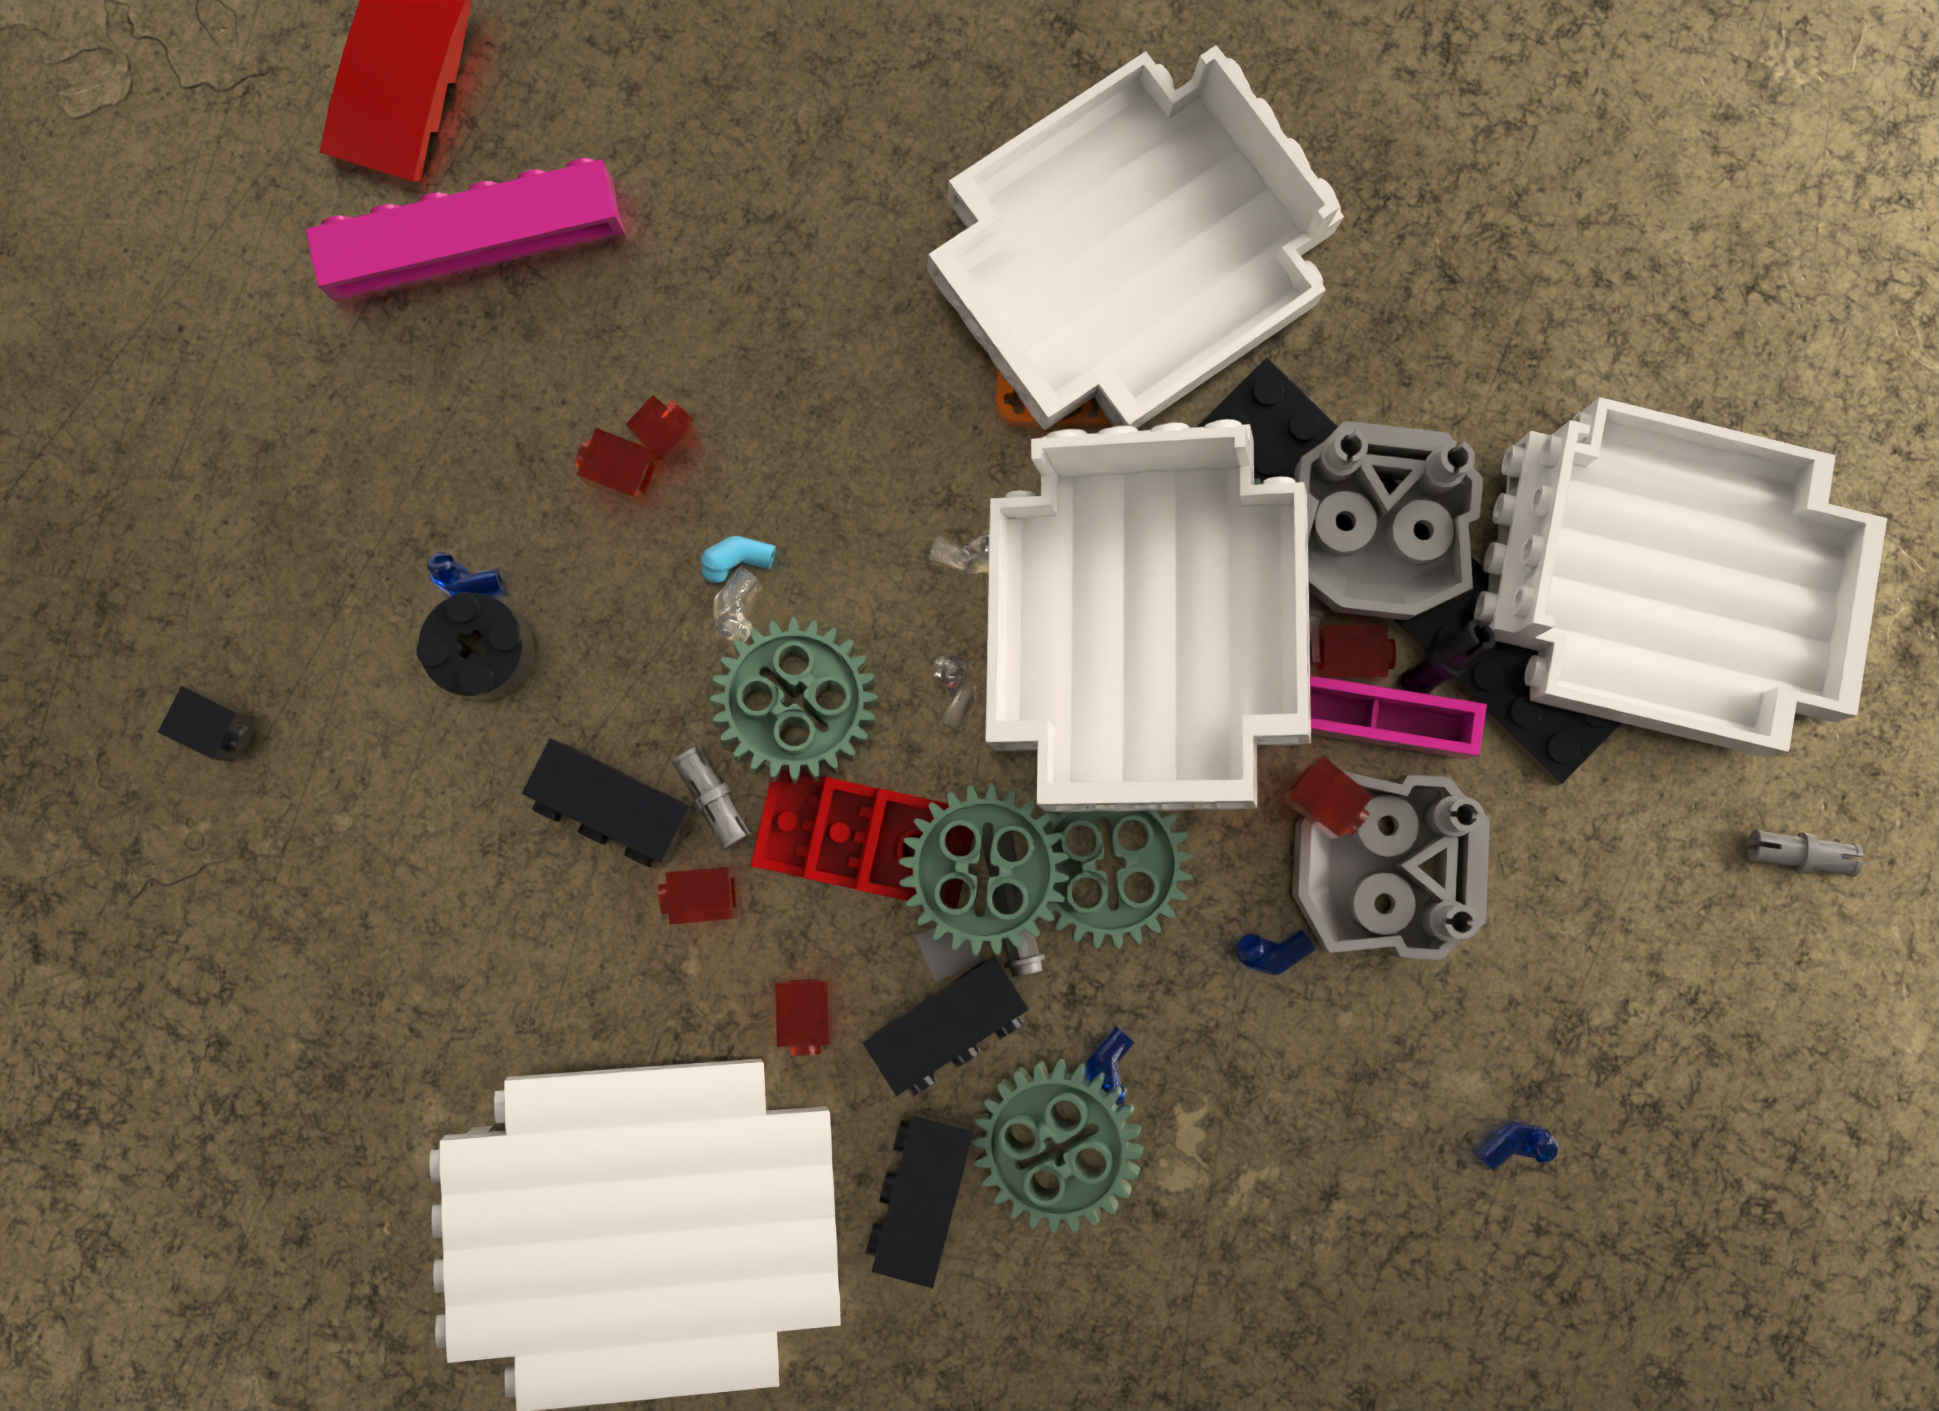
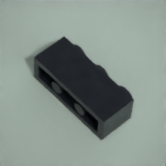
M552 738L549 739L522 792L523 795L535 800L531 808L535 812L556 822H560L562 816L565 815L581 823L577 831L578 833L603 845L606 844L608 838H611L627 846L623 853L624 856L649 868L652 867L655 860L660 863L670 862L695 812L692 806Z
M993 954L865 1038L862 1043L896 1097L906 1090L913 1097L938 1080L934 1072L951 1061L955 1068H958L978 1055L981 1049L977 1043L995 1032L1000 1040L1025 1023L1021 1015L1028 1011L1029 1008Z
M914 1109L911 1122L900 1120L893 1151L903 1154L898 1172L887 1171L879 1202L888 1204L889 1207L884 1225L873 1222L865 1253L875 1256L871 1272L933 1289L974 1134V1125Z

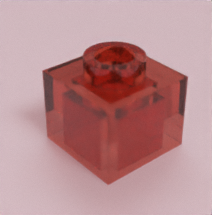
M654 395L625 424L633 436L670 469L698 440L689 427L693 418L672 399L664 405Z

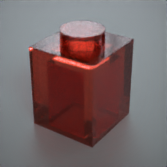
M595 428L591 440L585 439L578 450L575 466L579 469L576 475L588 486L642 506L661 460L653 449Z
M1325 625L1320 629L1319 655L1321 664L1317 665V677L1348 682H1379L1387 678L1388 669H1394L1396 663V644L1394 639H1388V625Z
M1321 756L1312 760L1281 799L1329 839L1340 838L1343 833L1351 837L1362 826L1370 814L1364 807L1373 796L1326 757Z
M734 867L665 872L666 883L659 884L658 898L661 914H669V925L738 918Z
M831 978L780 980L776 982L777 1047L790 1046V1055L792 1056L821 1054V1045H830L833 1041Z

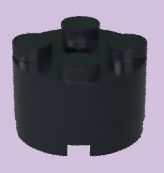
M458 592L437 605L427 616L421 628L416 651L426 673L438 686L448 692L474 701L494 700L514 693L526 682L535 664L532 631L525 618L499 600L480 593ZM476 640L480 641V644L485 647L484 653L481 656L474 654L475 652L471 649Z

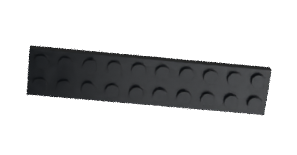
M1268 358L1254 369L1197 426L1205 427L1208 423L1225 419L1239 421L1242 425L1250 424L1254 439V479L1260 478L1261 484H1263L1264 480L1272 477H1289L1294 479L1295 467L1301 457L1323 443L1338 428ZM1380 478L1389 494L1398 485L1393 479ZM1338 515L1336 517V525L1340 530L1350 531L1352 529V521L1348 516ZM1423 524L1414 525V535L1420 540H1427L1429 537L1428 528ZM1472 556L1473 589L1409 620L1385 618L1424 657L1428 656L1430 647L1436 642L1449 640L1466 627L1467 623L1474 620L1477 599L1482 591H1488L1489 573L1484 572L1483 567ZM1495 641L1496 643L1493 648L1485 651L1467 665V670L1463 675L1455 680L1448 681L1469 701L1487 704L1485 717L1555 785H1561L1616 730L1621 722L1530 701V686L1525 684V671L1530 658L1533 655H1538L1539 651Z

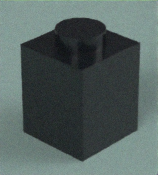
M181 686L158 733L211 759L233 762L235 756L243 753L251 740L252 729L250 727L255 716L201 690Z

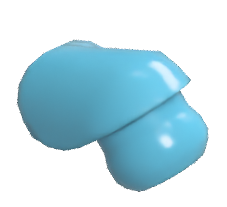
M730 536L704 551L701 557L703 565L701 570L702 576L709 582H723L729 575V569L740 563L770 570L776 546L741 536Z

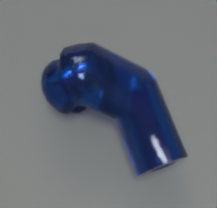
M446 552L435 553L427 561L426 567L429 572L430 581L448 596L458 592L491 595L504 591L502 577L497 567L471 573L454 560L452 555Z
M1302 929L1281 943L1260 938L1258 934L1253 933L1247 934L1239 940L1237 956L1240 962L1248 969L1274 976L1282 974L1316 951V949Z
M1114 1026L1088 1058L1087 1073L1089 1081H1092L1101 1072L1105 1074L1101 1087L1105 1092L1118 1086L1122 1089L1115 1102L1118 1106L1125 1100L1127 1095L1126 1086L1121 1084L1118 1063L1135 1042L1117 1026Z
M1514 1121L1503 1126L1478 1148L1475 1153L1494 1172L1513 1154L1535 1158L1541 1163L1550 1162L1557 1156L1559 1145L1557 1140L1553 1138L1552 1133L1543 1126Z

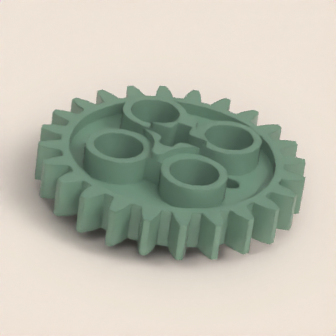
M791 618L788 631L781 632L777 623L772 620L769 625L770 635L763 637L755 628L750 629L752 645L749 647L737 640L733 642L734 650L738 656L737 660L724 656L720 659L721 666L728 675L713 676V686L724 691V693L710 696L711 707L725 711L712 717L713 724L717 728L729 727L720 737L723 746L738 743L739 745L733 753L734 760L738 763L751 756L750 769L752 774H757L767 765L770 767L771 782H776L782 770L789 771L790 779L794 785L798 783L800 771L808 770L810 777L816 782L819 781V766L823 764L834 774L838 772L839 766L836 757L839 754L850 761L855 759V751L850 744L851 741L866 745L868 735L859 726H874L875 715L863 708L877 705L878 695L863 690L874 685L875 677L874 674H859L866 666L867 658L865 655L850 659L849 656L854 646V642L851 639L839 646L835 644L836 628L832 627L822 637L818 635L816 620H812L806 632L799 631L796 618ZM789 657H800L805 660L808 667L801 674L789 675L782 671L780 665ZM764 669L770 671L780 686L791 697L796 698L802 694L804 709L816 720L826 724L828 731H819L798 705L793 703L786 708L784 692L773 682L762 677L760 672ZM760 691L768 694L772 702L764 710L754 711L744 705V700L752 692ZM835 691L842 695L845 702L838 709L826 710L819 706L816 699L823 692ZM799 726L807 731L809 737L799 746H789L781 740L780 735L788 727Z
M970 785L967 789V801L960 802L958 797L950 791L947 793L949 808L945 811L935 803L929 804L930 811L935 818L931 823L919 818L914 820L916 826L923 833L921 838L906 837L904 839V842L909 847L916 850L914 857L899 859V864L913 868V876L901 880L900 886L915 887L917 892L916 895L906 902V906L922 905L925 911L919 917L917 923L920 926L934 920L938 924L933 934L934 940L941 938L947 931L952 933V950L956 951L964 939L971 940L973 955H978L983 941H990L994 953L999 955L1002 948V939L1007 937L1019 949L1021 948L1020 931L1025 929L1037 938L1040 932L1034 920L1038 916L1048 921L1055 919L1052 912L1046 907L1048 901L1064 902L1065 897L1054 890L1053 886L1054 883L1069 881V875L1055 871V864L1063 862L1069 857L1067 853L1053 852L1051 847L1063 836L1061 833L1046 835L1043 831V828L1051 819L1049 814L1036 820L1030 816L1035 806L1033 799L1028 801L1021 809L1015 806L1016 790L1012 789L1004 801L997 800L995 785H990L985 799H979L974 786ZM986 823H991L994 829L990 862L994 866H999V875L990 876L987 885L985 914L978 916L975 913L979 877L975 873H970V865L980 861L983 827ZM959 825L971 829L976 839L974 849L966 856L953 854L947 846L946 838L952 828ZM1015 830L1021 832L1028 841L1029 848L1027 854L1018 861L1006 860L998 850L1000 837L1008 831ZM950 878L962 879L970 888L971 896L969 902L963 907H951L942 898V886ZM1010 883L1016 885L1023 894L1022 906L1013 913L1001 912L993 902L994 890L1002 884Z
M1159 810L1062 812L1060 815L1044 811L1042 813L1043 816L1047 814L1051 816L1048 822L1051 826L1048 830L1043 829L1045 834L1061 833L1063 836L1051 846L1053 852L1067 853L1069 857L1065 861L1055 864V871L1069 875V881L1054 883L1053 886L1054 890L1065 897L1064 902L1048 901L1046 905L1051 912L1057 911L1060 914L1054 928L1060 931L1069 923L1075 925L1073 940L1076 942L1084 936L1086 931L1092 932V943L1095 948L1100 947L1105 934L1110 935L1115 948H1121L1123 933L1128 932L1137 944L1142 943L1141 927L1145 925L1151 931L1157 934L1160 933L1161 929L1156 917L1162 914L1165 917L1174 919L1176 914L1168 905L1171 899H1187V896L1176 888L1177 882L1193 879V875L1180 870V863L1193 858V853L1178 851L1177 844L1188 837V833L1178 832L1172 834L1170 830L1178 815L1175 813L1161 818L1158 814ZM1102 818H1106L1109 821L1111 855L1113 858H1121L1122 868L1115 869L1113 873L1118 900V908L1114 911L1110 910L1108 906L1107 875L1105 871H1096L1095 861L1101 860L1104 857L1099 824ZM1127 821L1138 823L1145 833L1143 845L1135 851L1123 848L1118 840V830ZM1077 826L1085 827L1094 837V847L1085 856L1074 855L1066 844L1067 834L1072 828ZM1140 872L1149 879L1151 889L1146 899L1136 903L1127 898L1123 888L1124 882L1130 874ZM1085 877L1094 880L1100 889L1098 901L1088 908L1078 906L1072 897V888L1075 882Z
M1059 1059L1053 1073L1048 1072L1042 1060L1038 1061L1034 1066V1077H1031L1022 1066L1019 1067L1014 1073L1016 1086L1003 1078L997 1085L1001 1097L989 1094L983 1103L991 1113H980L975 1121V1124L987 1131L976 1134L972 1140V1145L986 1149V1152L980 1154L974 1162L975 1167L990 1168V1172L981 1183L982 1186L998 1185L1000 1191L994 1203L998 1205L1010 1199L1014 1203L1010 1217L1015 1219L1024 1210L1029 1212L1030 1228L1032 1229L1038 1225L1041 1217L1048 1218L1051 1233H1056L1062 1219H1067L1072 1231L1078 1232L1083 1215L1094 1226L1098 1225L1101 1218L1099 1207L1113 1215L1119 1205L1114 1194L1127 1199L1132 1187L1125 1179H1137L1141 1169L1135 1163L1129 1161L1141 1158L1144 1151L1143 1146L1129 1142L1138 1137L1142 1130L1139 1124H1126L1125 1122L1133 1113V1104L1118 1107L1115 1102L1122 1089L1119 1086L1108 1092L1101 1089L1105 1074L1102 1072L1092 1081L1085 1079L1086 1066L1084 1063L1078 1066L1073 1075L1067 1074L1064 1059ZM1060 1101L1074 1103L1080 1110L1081 1118L1076 1121H1066L1057 1113L1056 1103ZM1019 1123L1028 1126L1034 1133L1035 1141L1028 1144L1019 1142L1012 1135L1011 1125ZM1091 1124H1096L1099 1127L1097 1132L1087 1133L1072 1139L1064 1154L1060 1148H1054L1025 1167H1020L1017 1164L1019 1159L1030 1158L1042 1153L1051 1138L1058 1144L1075 1136L1084 1127ZM1086 1148H1094L1103 1154L1106 1164L1098 1168L1090 1167L1082 1160L1080 1151ZM1042 1170L1053 1173L1057 1177L1060 1187L1053 1190L1043 1188L1037 1182L1035 1173Z

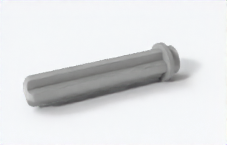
M986 823L983 827L982 845L989 876L999 875V866H994L990 862L994 827L991 823ZM1008 831L1000 837L998 850L1006 860L1018 861L1011 831ZM1006 883L994 890L996 906L1001 912L1013 913L1022 906L1023 894L1016 885ZM1025 929L1019 932L1021 937V948L1019 949L1011 943L1008 937L1004 939L1009 962L1004 963L1005 968H1011L1012 977L1043 970L1041 960L1045 959V955H1039L1035 936Z

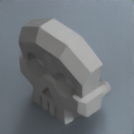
M1344 421L1323 443L1302 456L1295 467L1294 480L1295 483L1304 482L1307 493L1309 592L1334 612L1409 620L1473 589L1469 526L1480 519L1483 477L1473 467L1475 452L1472 447L1464 441H1461L1457 446V440H1453L1448 432ZM1380 478L1402 481L1389 494ZM1338 515H1346L1351 519L1352 529L1350 531H1342L1337 527L1336 517ZM1415 524H1423L1428 528L1429 537L1427 540H1420L1414 535L1413 528Z
M1341 770L1333 771L1298 819L1295 828L1292 896L1323 951L1335 953L1386 948L1390 955L1395 957L1443 960L1461 940L1473 937L1478 929L1486 924L1490 818L1484 814L1480 803L1475 799L1465 797L1450 777L1408 774L1399 776L1394 783ZM1384 816L1391 818L1394 823V830L1389 836L1383 835L1378 829L1379 820ZM1434 856V878L1432 879L1418 866ZM1380 894L1387 895L1391 902L1390 909L1383 914L1376 910L1374 904L1375 899Z

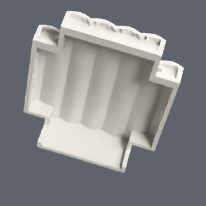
M1217 45L1200 55L1192 80L1177 90L1174 89L1172 77L1167 69L1161 64L1156 65L1145 51L949 180L947 199L967 229L928 254L927 271L941 293L957 310L971 334L987 351L999 372L1017 392L1029 413L1044 430L1093 397L1114 427L1131 426L1137 429L1318 304L1326 291L1323 286L1322 276L1312 262L1304 261L1301 256L1333 235L1344 216L1341 213L1340 204L1332 187L1324 179L1317 178L1311 170L1300 145L1294 139L1285 136L1269 104L1262 98H1256L1240 66L1232 58H1226Z
M1599 397L1582 412H1577L1573 421L1569 420L1552 435L1530 431L1516 442L1515 445L1508 447L1501 469L1502 474L1508 476L1506 494L1501 493L1497 498L1492 516L1493 523L1499 524L1497 542L1490 543L1483 563L1484 572L1489 573L1488 591H1482L1477 599L1474 619L1482 621L1480 629L1485 624L1491 628L1495 641L1539 651L1538 655H1533L1530 658L1525 671V684L1530 686V701L1769 758L1789 752L1795 713L1834 723L1857 716L1887 518L1828 504L1836 455Z
M1218 420L1206 424L1205 427L1190 428L1183 423H1166L1145 431H1138V429L1131 426H1115L1094 434H1087V432L1080 429H1064L1051 432L1042 438L1031 439V460L1041 475V496H1036L1035 493L1030 491L1018 490L1006 493V498H990L986 743L995 751L1038 750L1037 805L1046 812L1240 810L1257 808V745L1286 746L1311 744L1308 519L1305 483H1295V480L1289 477H1272L1264 480L1263 484L1254 485V439L1250 424L1242 425L1236 420Z
M761 1058L507 1077L504 1081V1090L495 1091L494 1096L496 1123H505V1131H493V1126L472 1127L466 1134L444 1135L440 1140V1149L431 1150L430 1152L431 1183L441 1184L442 1195L441 1204L432 1206L433 1238L442 1237L443 1259L434 1261L435 1293H444L445 1314L436 1316L437 1349L446 1348L447 1363L515 1357V1363L505 1364L506 1398L516 1397L517 1411H537L778 1387L777 1332L841 1326L830 1112L826 1106L766 1110L764 1062Z

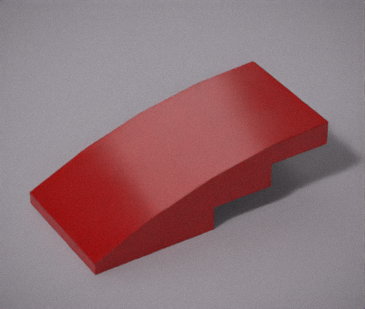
M359 0L332 91L319 153L412 182L421 181L430 133L438 132L448 83L456 82L472 0Z
M782 770L776 782H771V776L769 777L749 866L908 901L917 894L915 887L900 886V881L913 876V868L899 864V859L914 857L916 850L909 847L904 842V839L906 837L921 838L923 833L914 823L916 818L929 823L935 819L929 808L930 803H935L944 811L949 808V804L830 777L819 776V781L814 782L809 773L800 772L798 783L793 785L789 771ZM963 825L952 828L946 838L949 850L958 856L968 855L974 834L973 831ZM950 878L942 886V898L951 907H958L963 884L962 879Z

